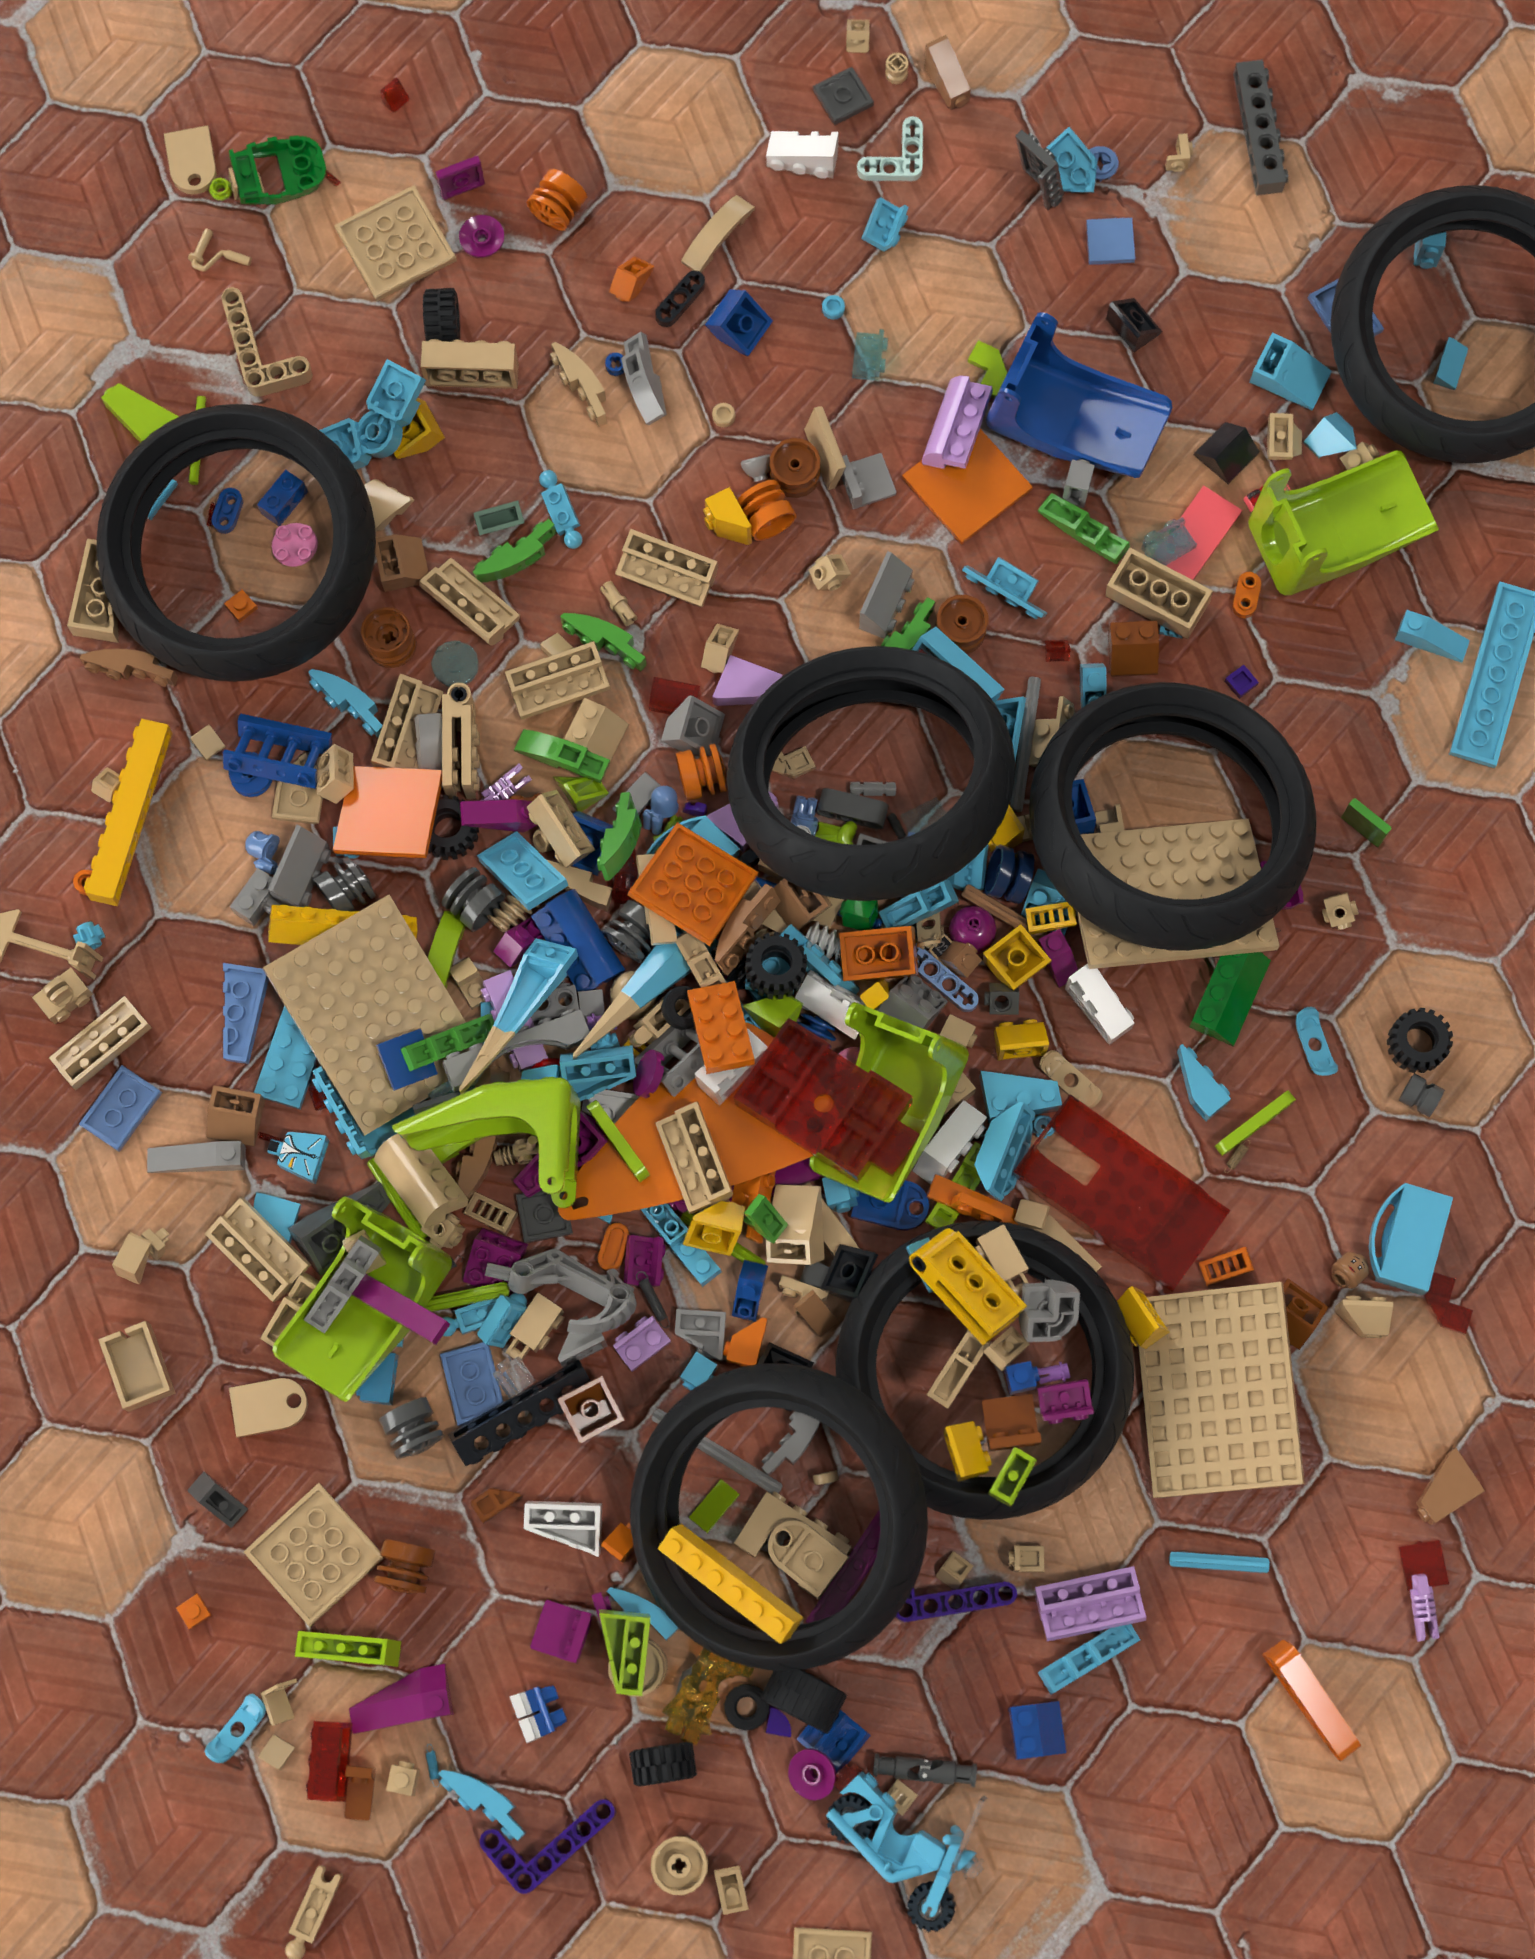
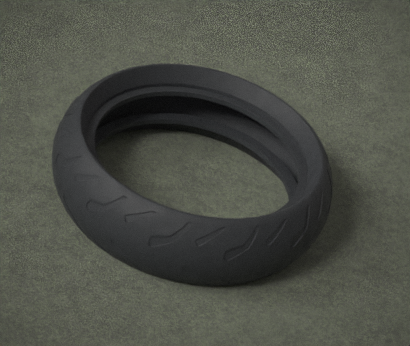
M1483 185L1442 188L1408 200L1390 211L1372 226L1353 249L1343 267L1332 303L1331 341L1334 358L1343 384L1355 405L1370 423L1395 443L1423 456L1446 462L1485 463L1516 456L1535 447V402L1521 411L1498 419L1467 421L1445 417L1421 406L1399 388L1384 367L1375 343L1373 306L1381 277L1387 266L1401 252L1414 243L1431 235L1447 231H1484L1518 244L1535 257V199L1515 191Z
M247 404L217 405L184 414L166 423L144 439L123 462L107 490L101 507L96 538L98 567L105 594L116 616L134 640L160 661L182 672L216 681L233 682L257 680L289 671L307 662L330 645L349 624L364 598L371 579L376 549L375 522L366 488L359 473L338 445L323 432L292 414L274 408ZM234 449H258L282 455L305 468L317 479L325 493L331 510L333 522L332 552L320 585L306 604L292 617L280 625L256 635L229 639L213 638L196 634L176 625L167 619L153 600L142 568L141 545L143 531L149 512L157 497L177 474L206 456Z
M885 646L850 648L817 657L798 666L773 683L757 699L741 722L731 748L727 771L728 798L732 814L748 845L763 863L784 879L808 891L838 899L855 901L893 899L928 889L948 879L970 863L987 846L1001 825L1012 797L1015 779V756L1007 725L999 709L985 690L960 669L931 655L904 648ZM870 702H890L923 709L951 725L969 746L974 757L973 771L965 791L956 804L944 816L927 828L911 836L887 843L850 845L831 842L813 836L790 822L777 809L768 793L773 766L789 740L817 718L851 705Z
M1169 682L1140 684L1110 692L1090 702L1069 718L1051 738L1037 764L1031 785L1029 817L1033 842L1041 865L1054 887L1070 906L1100 929L1123 940L1150 948L1177 951L1208 949L1238 940L1257 930L1282 910L1298 890L1307 873L1316 840L1314 796L1308 776L1295 751L1289 746L1283 735L1259 713L1228 695L1196 685ZM1148 734H1169L1205 743L1236 762L1250 776L1263 796L1268 808L1272 828V846L1269 859L1263 868L1246 883L1232 891L1214 897L1194 900L1172 899L1139 890L1107 870L1094 857L1080 835L1072 807V786L1078 772L1095 754L1115 742L1130 737Z
M968 1221L939 1227L911 1239L883 1259L870 1273L860 1294L849 1305L842 1323L836 1354V1377L862 1391L887 1414L880 1396L876 1373V1358L880 1337L897 1305L911 1290L923 1282L910 1264V1256L906 1246L927 1237L931 1240L946 1228H950L955 1232L959 1231L973 1247H976L977 1238L1004 1224L1029 1268L1027 1274L1043 1283L1044 1280L1063 1281L1072 1284L1080 1292L1078 1321L1085 1334L1092 1362L1090 1397L1094 1414H1089V1418L1081 1420L1071 1439L1058 1452L1032 1468L1011 1507L988 1495L997 1477L976 1476L958 1482L955 1472L931 1462L909 1445L920 1469L927 1507L944 1514L977 1520L1013 1518L1042 1510L1072 1494L1087 1482L1110 1455L1123 1431L1130 1410L1134 1386V1357L1130 1334L1120 1307L1103 1279L1080 1255L1058 1240L1025 1226L997 1221Z
M758 1364L733 1369L710 1378L680 1399L662 1418L651 1434L637 1466L631 1493L630 1527L635 1554L645 1582L657 1603L682 1632L708 1651L729 1661L765 1670L792 1671L826 1665L844 1658L864 1647L892 1622L908 1599L922 1567L927 1544L928 1507L920 1469L911 1448L892 1419L872 1399L856 1387L824 1371L792 1364ZM761 1407L789 1409L806 1414L838 1433L853 1448L866 1467L875 1488L880 1511L881 1530L876 1559L865 1584L845 1608L836 1614L818 1621L799 1624L791 1638L781 1644L658 1550L670 1529L680 1525L679 1497L683 1475L691 1456L702 1439L712 1428L730 1415L739 1411Z

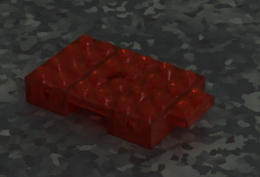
M790 1018L787 1019L733 1097L736 1106L856 1183L860 1182L871 1164L893 1177L920 1136L919 1133L901 1123V1120L913 1104L912 1095L874 1071L870 1070L868 1073L831 1050L830 1043ZM828 1095L833 1099L834 1104L830 1111L823 1113L816 1110L814 1102L818 1096Z

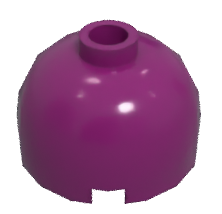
M966 906L957 911L952 917L949 925V938L952 942L957 941L964 944L968 942L977 949L978 952L976 954H981L988 950L995 940L997 931L995 920L990 912L983 907Z

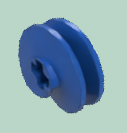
M245 752V753H244V754H249V755H253V756H258V755H259L258 753H255V752ZM229 770L230 781L234 789L242 796L258 797L271 786L272 779L258 776L249 778L248 774Z
M801 1013V1016L810 1023V1025L796 1022L805 1031V1034L801 1036L820 1047L830 1050L831 1045L823 1038L836 1041L837 1038L827 1030L835 1031V1028L817 1016L813 1017Z

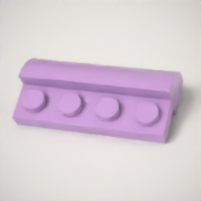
M956 376L949 381L922 458L923 465L945 469L946 465L966 469L993 392L992 386L970 382L969 376Z
M1134 1566L1035 1587L1039 1615L1047 1642L1146 1621Z

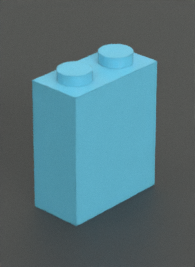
M1446 232L1431 235L1416 242L1413 265L1424 269L1437 267L1445 249Z

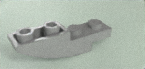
M639 332L624 342L626 355L621 360L634 401L644 421L650 425L667 414L660 376L653 372L647 335Z
M795 1411L789 1417L791 1420L789 1427L795 1433L793 1435L790 1433L786 1434L779 1442L781 1447L776 1453L770 1451L761 1461L764 1464L761 1470L770 1476L785 1459L794 1465L810 1445L819 1427V1420Z

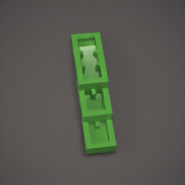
M1053 493L1048 496L1038 509V513L1055 526L1115 564L1121 560L1130 548L1128 541L1111 533L1109 527L1090 518L1089 512Z
M491 1013L401 1048L409 1071L446 1058L451 1053L461 1052L475 1044L485 1042L494 1024Z

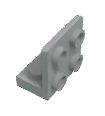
M881 453L854 462H849L847 455L842 456L846 468L841 478L853 509L896 495V489Z

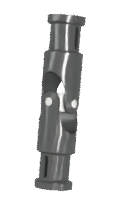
M875 1753L873 1776L877 1777L878 1774L894 1776V1779L922 1782L932 1781L948 1785L963 1783L975 1787L977 1764L967 1766L958 1765L954 1761L929 1760L899 1755L893 1758L880 1756L879 1753ZM919 1765V1773L910 1770V1768Z

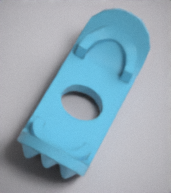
M1315 1007L1302 1009L1296 1016V1029L1310 1068L1315 1074L1321 1076L1335 1074L1338 1072V1065L1331 1056L1322 1031L1319 1012ZM1311 1038H1316L1320 1041L1321 1049L1319 1051L1310 1049L1308 1042Z
M248 1694L240 1708L224 1728L206 1745L205 1754L210 1760L216 1763L228 1761L262 1721L266 1708L256 1695ZM237 1722H241L245 1726V1731L240 1737H234L231 1732L232 1726Z

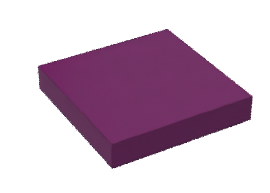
M478 155L435 171L443 200L485 184Z

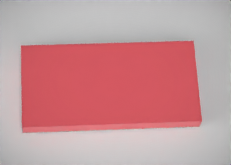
M1203 485L1155 552L1152 559L1194 580L1241 515L1242 510Z

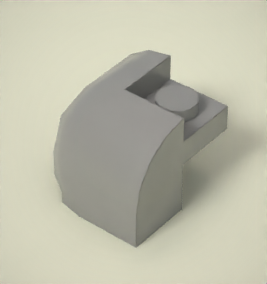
M1044 1280V1283H1023L1022 1301L1027 1307L1019 1314V1325L1027 1342L1062 1340L1061 1337L1077 1324L1080 1292L1072 1284L1057 1280Z

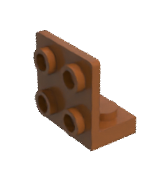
M1032 1394L982 1401L989 1452L1041 1444V1435L1037 1429Z

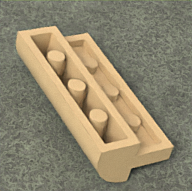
M630 529L615 574L703 608L710 587L713 586L717 574L718 562Z
M452 558L447 560L440 568H433L419 581V586L489 645H495L503 639L504 633L520 619V614Z
M594 641L505 671L521 720L611 690Z
M403 674L399 675L371 759V764L374 767L418 769L415 746L417 737L414 718L418 714L437 713L444 691L422 684V681Z
M124 996L50 1056L49 1059L68 1083L77 1090L152 1029V1027Z
M697 1101L676 1110L674 1115L655 1123L689 1213L693 1214L720 1201L725 1202L733 1196L730 1183Z
M396 1134L387 1139L377 1150L374 1161L423 1228L445 1221L446 1214L468 1205V1198L431 1149L416 1151L411 1148L404 1138Z
M244 1197L239 1198L224 1216H220L205 1233L272 1302L281 1299L290 1292L299 1275L304 1274L311 1266Z

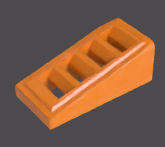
M1247 1247L1199 1262L1207 1286L1255 1270ZM1240 1254L1245 1264V1268L1242 1269L1237 1258V1255ZM1228 1258H1232L1236 1271L1231 1272ZM1219 1261H1222L1223 1266L1226 1271L1225 1275L1221 1274L1218 1265ZM1213 1264L1216 1278H1212L1208 1265Z

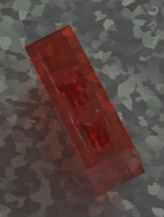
M313 1722L310 1733L312 1741L311 1753L308 1758V1765L310 1767L309 1779L306 1783L307 1800L346 1802L348 1777H345L346 1766H349L353 1723Z

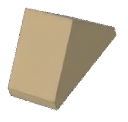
M130 1232L112 1264L116 1275L139 1285L143 1277L152 1241Z

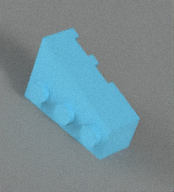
M633 1045L585 1051L575 1059H573V1053L560 1054L561 1076L568 1080L579 1096L580 1101L586 1098L590 1099L601 1091L609 1090L636 1077Z
M980 1071L979 1079L988 1123L1018 1102H1024L1035 1112V1115L1060 1111L1062 1107L1058 1081Z

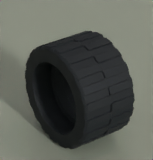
M774 1670L760 1698L777 1709L828 1734L847 1695L803 1670Z

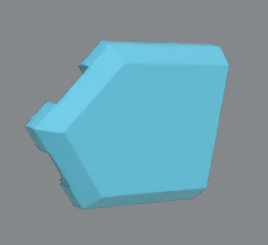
M1068 127L1046 147L1054 154V160L1058 163L1063 192L1094 193L1098 160L1074 131Z

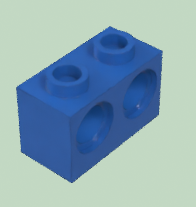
M285 469L257 506L263 516L276 525L281 526L305 497L308 490L302 480Z

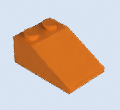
M902 926L839 933L843 981L919 976L914 927Z

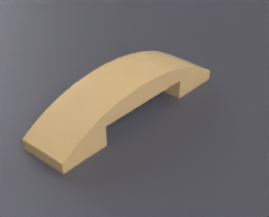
M738 195L731 198L703 227L686 251L681 263L692 271L702 272L712 261L715 251L738 224L741 226L755 210V207Z

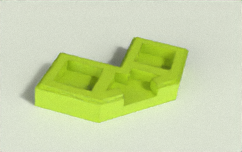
M978 340L968 358V363L987 371L980 384L992 386L993 392L991 397L995 399L1007 375V371L999 350Z

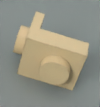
M1187 133L1178 134L1176 142L1177 155L1167 156L1166 171L1180 172L1188 169L1190 156L1193 155V144L1188 142Z
M1361 442L1356 446L1357 449L1350 450L1340 460L1346 469L1349 470L1378 458L1380 454L1373 444L1369 445Z
M1014 1545L1013 1551H1009L1008 1555L1009 1566H1013V1572H1044V1546Z

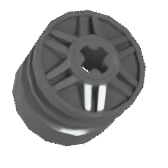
M345 856L342 862L346 866V870H343L336 863L334 867L338 875L335 878L329 872L324 871L313 880L333 909L353 912L355 908L351 902L352 900L356 899L364 906L366 902L361 895L363 892L370 900L374 899L376 895L373 892L371 882L362 869Z
M475 867L466 870L453 882L441 902L443 907L450 909L451 914L458 915L462 913L460 921L472 932L479 930L489 922L487 915L494 916L493 909H500V902H504L506 897L505 893L494 883L486 886L487 877L480 875V871Z
M627 900L618 911L619 916L624 922L612 919L610 924L613 928L607 926L602 932L617 951L638 963H642L645 960V955L642 952L646 954L651 952L650 946L646 943V940L651 942L649 924L646 923L645 908L635 901Z
M426 1397L405 1403L379 1419L386 1435L397 1433L399 1435L390 1442L392 1448L401 1446L394 1452L397 1459L418 1455L430 1449L435 1443L444 1438L442 1430L433 1431L439 1426L438 1421L425 1422L434 1413Z

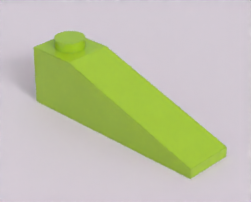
M298 1631L295 1657L398 1667L401 1641Z

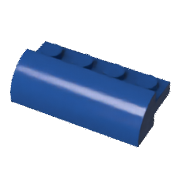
M575 889L559 895L548 902L545 907L531 915L546 941L577 949L578 957L566 973L578 992L595 990L625 971L622 963Z

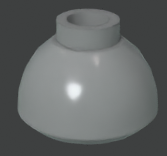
M770 454L746 459L740 463L743 471L752 477L754 482L768 479Z

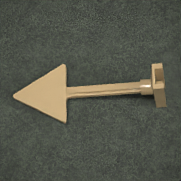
M16 909L0 913V963L8 944L14 943L66 959L71 966L85 977L95 980L96 975L91 972L95 960L102 962L103 957L86 943L77 941L75 948L68 950L16 934L14 930L21 916V911Z

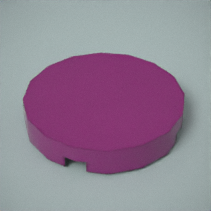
M650 1049L641 1058L636 1069V1077H634L633 1081L635 1095L648 1098L650 1097L649 1093H654L657 1090L664 1073V1066H661V1060L664 1061V1056L661 1052Z

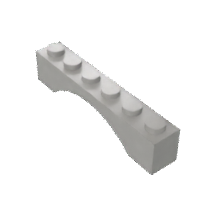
M570 1009L561 1013V1017L554 1020L549 1017L539 1021L538 1026L529 1028V1026L522 1027L491 1063L514 1049L528 1045H550L566 1050L579 1046L590 1032L582 1011ZM483 1043L471 1046L469 1048L470 1051L460 1054V1051L451 1053L446 1056V1060H443V1067L453 1092L459 1090ZM482 1072V1073L479 1075V1077L472 1083V1085L477 1084V1082H478V1080L480 1079V1077H481V1075L483 1074V1072Z

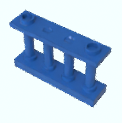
M240 713L238 718V737H241L235 751L224 749L223 766L225 770L316 789L317 769H314L319 754H323L332 746V733ZM251 739L264 742L258 756L244 754ZM273 744L287 747L281 761L267 759ZM296 749L310 752L304 766L291 764Z

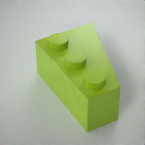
M599 1609L616 1694L642 1696L650 1614Z

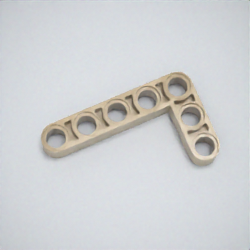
M237 288L225 289L222 293V302L249 393L255 397H261L309 383L313 374L310 364L305 357L296 356L267 365L262 364L243 296ZM232 300H238L234 304H229ZM238 320H244L240 324H235ZM244 340H250L247 344H240ZM250 360H255L251 365L246 364ZM300 368H305L301 373L296 372ZM283 374L281 378L274 379L276 375ZM256 380L261 381L257 385H252V383Z

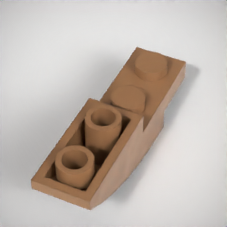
M103 649L81 654L79 658L86 670L92 673H98V671L106 673V676L117 681L120 678L128 681L132 674L139 679H145V677L153 679L156 684L164 687L167 684L175 687L178 680L174 670L159 666L158 658L143 651Z
M765 884L751 901L743 898L727 921L719 939L715 961L725 975H729L749 951L751 944H755L757 938L754 932L781 902L773 887Z
M497 1136L484 1137L470 1145V1153L473 1156L463 1155L462 1162L458 1161L456 1176H459L458 1186L466 1195L468 1201L472 1198L474 1192L479 1189L491 1167L494 1151H496L498 1144Z

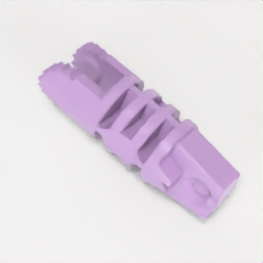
M518 763L494 784L482 792L484 797L480 801L507 800L532 779L528 775L523 777L517 784H512L509 779L518 774L523 768Z
M1412 1575L1413 1589H1410V1597L1412 1599L1416 1639L1418 1642L1425 1641L1424 1621H1428L1431 1637L1438 1639L1440 1636L1432 1586L1428 1585L1427 1575Z

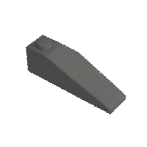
M380 1182L347 1196L380 1213L390 1203ZM337 1202L307 1215L288 1229L299 1250L320 1276L326 1273L337 1257L343 1245L342 1240L346 1236L345 1225L332 1217V1211Z

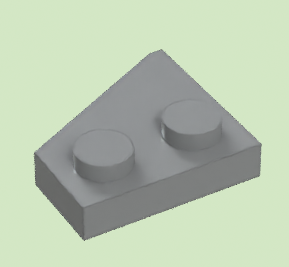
M676 1309L675 1335L715 1359L723 1361L726 1312Z

